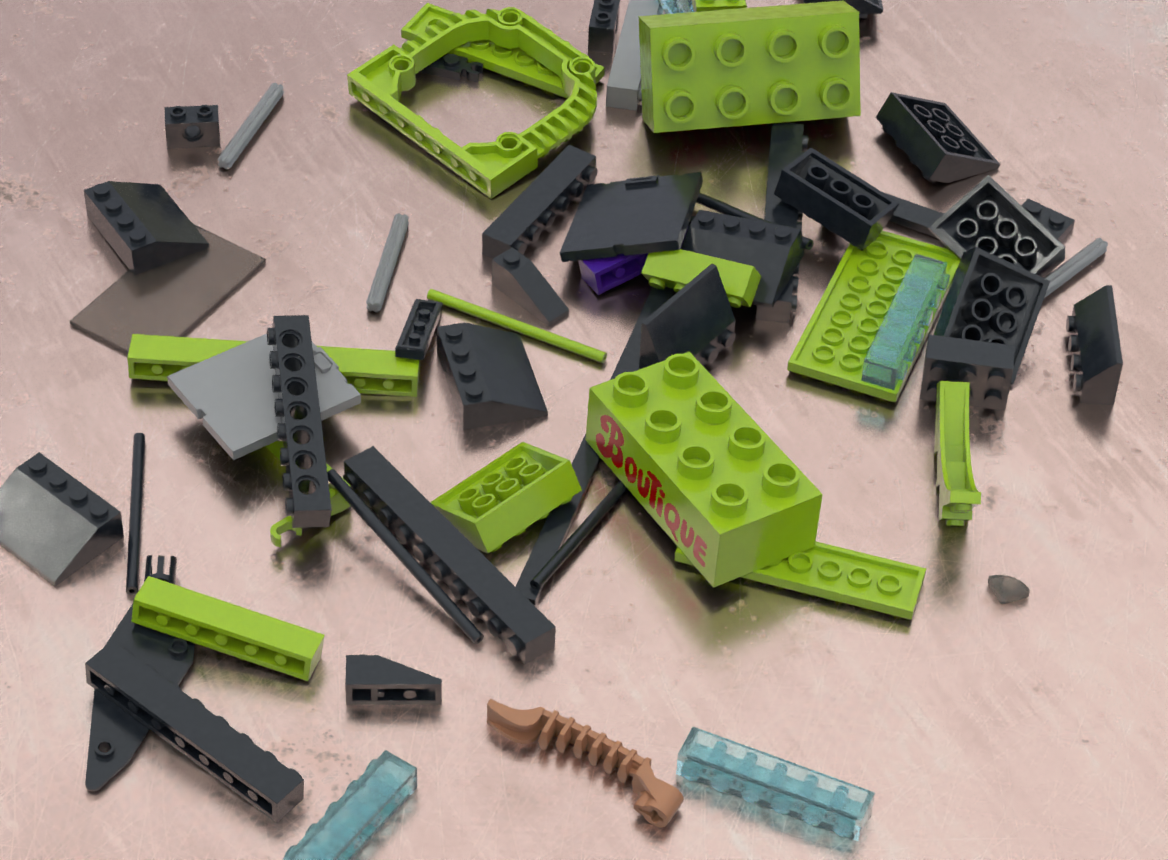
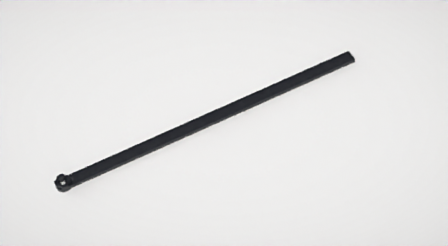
M691 216L690 221H689V224H688V227H689V225L691 224V222L693 221V219H694L695 216ZM652 287L610 380L615 379L621 373L639 370L642 322L675 295L676 292L673 288L665 287L662 290ZM586 434L572 462V467L582 491L574 495L568 503L559 505L550 511L515 586L533 605H536L544 585L540 590L531 587L530 581L563 545L601 460L600 456L587 443Z

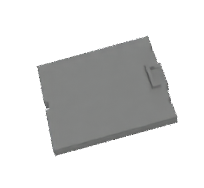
M267 333L167 376L168 385L197 419L203 418V426L233 460L278 440L277 424L281 423L280 417H275L274 402L275 399H278V393L272 392V375H276L275 369H270L269 353L273 351V346L267 345ZM312 342L322 421L360 404L361 394L352 384L347 383V379L339 371V366L321 347L317 348Z

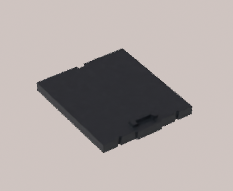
M702 173L656 175L630 178L608 184H588L560 250L562 262L616 257L617 254L635 255L680 250L703 184Z

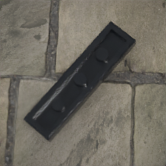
M421 299L414 301L396 345L395 357L424 360L442 314L443 303Z

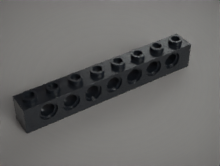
M309 315L273 316L272 328H267V345L273 346V351L269 353L270 369H275L276 375H272V392L278 393V399H275L274 402L275 417H280L281 423L277 424L278 441H283L284 447L280 448V465L286 466V473L282 475L283 491H288L289 498H285L286 516H291L292 528L329 527L332 508Z

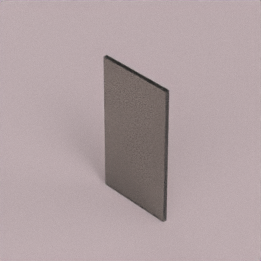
M193 224L207 240L210 248L137 275L128 270L70 320V325L126 354L129 352L132 334L183 337L266 263V259Z

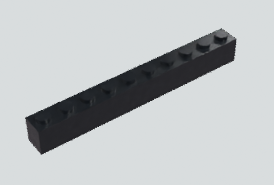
M772 123L764 220L802 230V222L797 220H802L803 213L775 196L774 191L782 169L804 153L802 151H807L808 135H803L804 124ZM800 263L773 308L757 305L756 320L789 323L790 312H796L797 295H792V293H797L799 277L793 275L799 274Z
M374 446L344 461L343 479L351 485V489L378 515L380 521L385 526H389L396 533L399 541L403 544L406 543L414 551L416 558L420 562H424L432 570L434 576L438 580H442L450 588L452 594L468 606L472 615L476 618L479 617L487 625L490 633L495 637L498 636L506 644L508 651L512 655H517L524 664H527L555 647L556 626Z

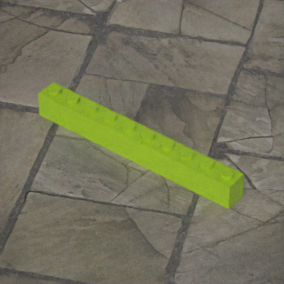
M132 334L127 357L129 379L168 381L167 376L248 341ZM317 346V348L321 347L339 366V371L347 379V383L352 384L359 393L417 397L420 360L395 357V351Z

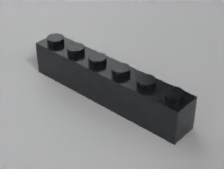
M568 145L482 233V254L494 259L511 247L524 254L532 242H536L540 234L553 224L555 218L561 212L566 211L575 197L578 198L583 189L595 180L598 173L596 156Z

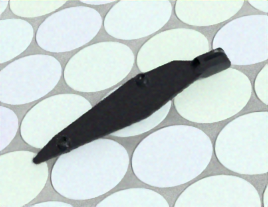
M148 555L146 558L144 582L148 576L175 584L177 558L171 556L169 575L164 574L165 556L158 555L157 573L152 574V555ZM132 604L106 645L114 641L122 648H128L141 662L153 666L163 678L179 685L193 663L195 643L131 622ZM94 689L85 786L89 791H98L130 762L150 730L96 689Z

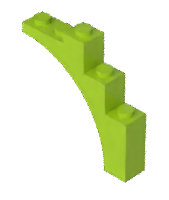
M940 381L937 383L934 454H938L936 486L940 487L939 520H946V526L963 527L964 521L972 520L973 507L981 504V492L977 490L974 483L970 455V382Z

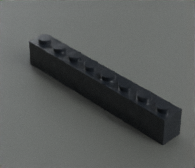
M111 641L85 663L87 684L276 823L304 799V779L295 769L287 768L277 760L273 753L258 747L248 735L236 731L223 717L216 716L206 709L200 700L192 699L175 682H169L159 675L153 666L144 664L137 659L128 648H122L114 641Z

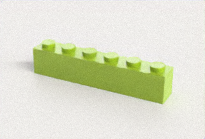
M151 576L147 577L133 601L131 620L133 623L305 681H309L322 655L324 634Z

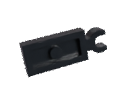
M447 53L419 72L459 81L463 76L470 81L478 82L479 73L483 74V64L479 62L468 63V58Z

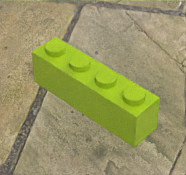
M682 249L648 253L641 272L649 281L648 284L662 290L665 287L673 288L675 292H679L709 265L714 264L719 271L730 306L740 308L741 305L751 307L761 279V275L754 266Z

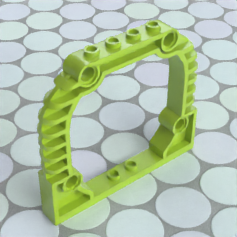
M507 7L500 11L487 9L486 14H482L477 10H467L463 15L453 13L448 19L442 18L437 21L435 26L427 27L423 34L418 33L415 35L412 41L407 40L404 42L401 48L393 44L347 74L348 90L351 96L490 199L536 169L540 157L544 158L549 154L550 150L557 149L562 142L570 140L573 134L581 132L583 127L592 120L597 107L594 61L585 53L574 48L568 41H564L550 29L538 23L533 17L514 7ZM490 40L502 48H520L562 78L563 91L570 97L560 107L519 134L504 132L497 137L495 142H469L462 148L443 135L438 128H434L420 115H416L399 102L402 91H408L415 86V74L454 48L472 41Z

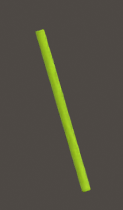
M434 289L428 291V300L441 302L450 308L597 362L604 363L606 361V352Z

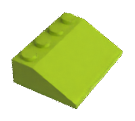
M521 442L430 503L477 549L490 553L500 549L503 543L513 536L525 532L526 528L537 520L546 518L550 511L559 505L571 501L573 496L582 491L570 460Z

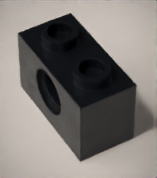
M594 0L589 23L588 51L613 53L619 25L620 0Z
M218 105L164 107L167 149L220 146Z

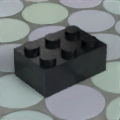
M929 334L920 399L936 401L937 383L940 381L970 382L969 406L1006 410L1013 373L1015 346Z

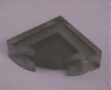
M991 575L988 578V585L1001 605L1029 597L1030 589L1014 577Z

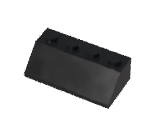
M809 148L782 169L774 191V195L786 204L793 206L808 218L815 220L862 251L877 239L899 206V202L813 148Z
M1106 285L1074 304L1072 316H1067L1066 331L1071 333L1068 348L1069 352H1073L1071 371L1076 372L1073 380V389L1078 391L1079 403L1114 405L1123 360L1112 285Z

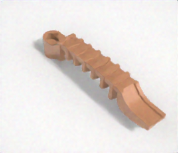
M493 699L488 701L487 723L504 737L519 744L532 743L539 737V746L542 750L546 751L555 736L558 737L556 747L559 752L564 753L571 743L574 745L573 752L575 757L581 759L585 751L589 752V762L593 766H596L600 759H603V767L607 774L611 775L616 767L619 768L617 774L620 782L625 784L628 778L632 776L633 792L640 796L633 807L650 824L660 828L666 827L684 801L682 793L676 787L655 777L651 769L652 759L648 757L644 759L637 754L636 750L631 749L630 751L623 747L622 742L618 740L614 742L608 739L605 733L601 732L599 734L591 730L589 725L582 726L576 723L572 717L567 719L556 710L553 713L545 710L543 707L519 710L508 707Z

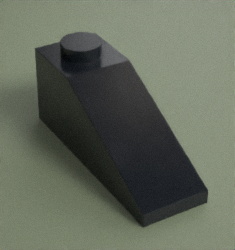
M511 247L492 259V285L539 320L551 326L569 314V308L533 262Z
M346 655V705H442V679L379 655Z

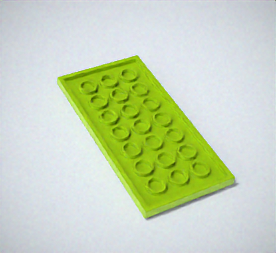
M883 230L877 239L863 251L849 244L788 361L787 370L896 403L948 294L960 259L949 249Z

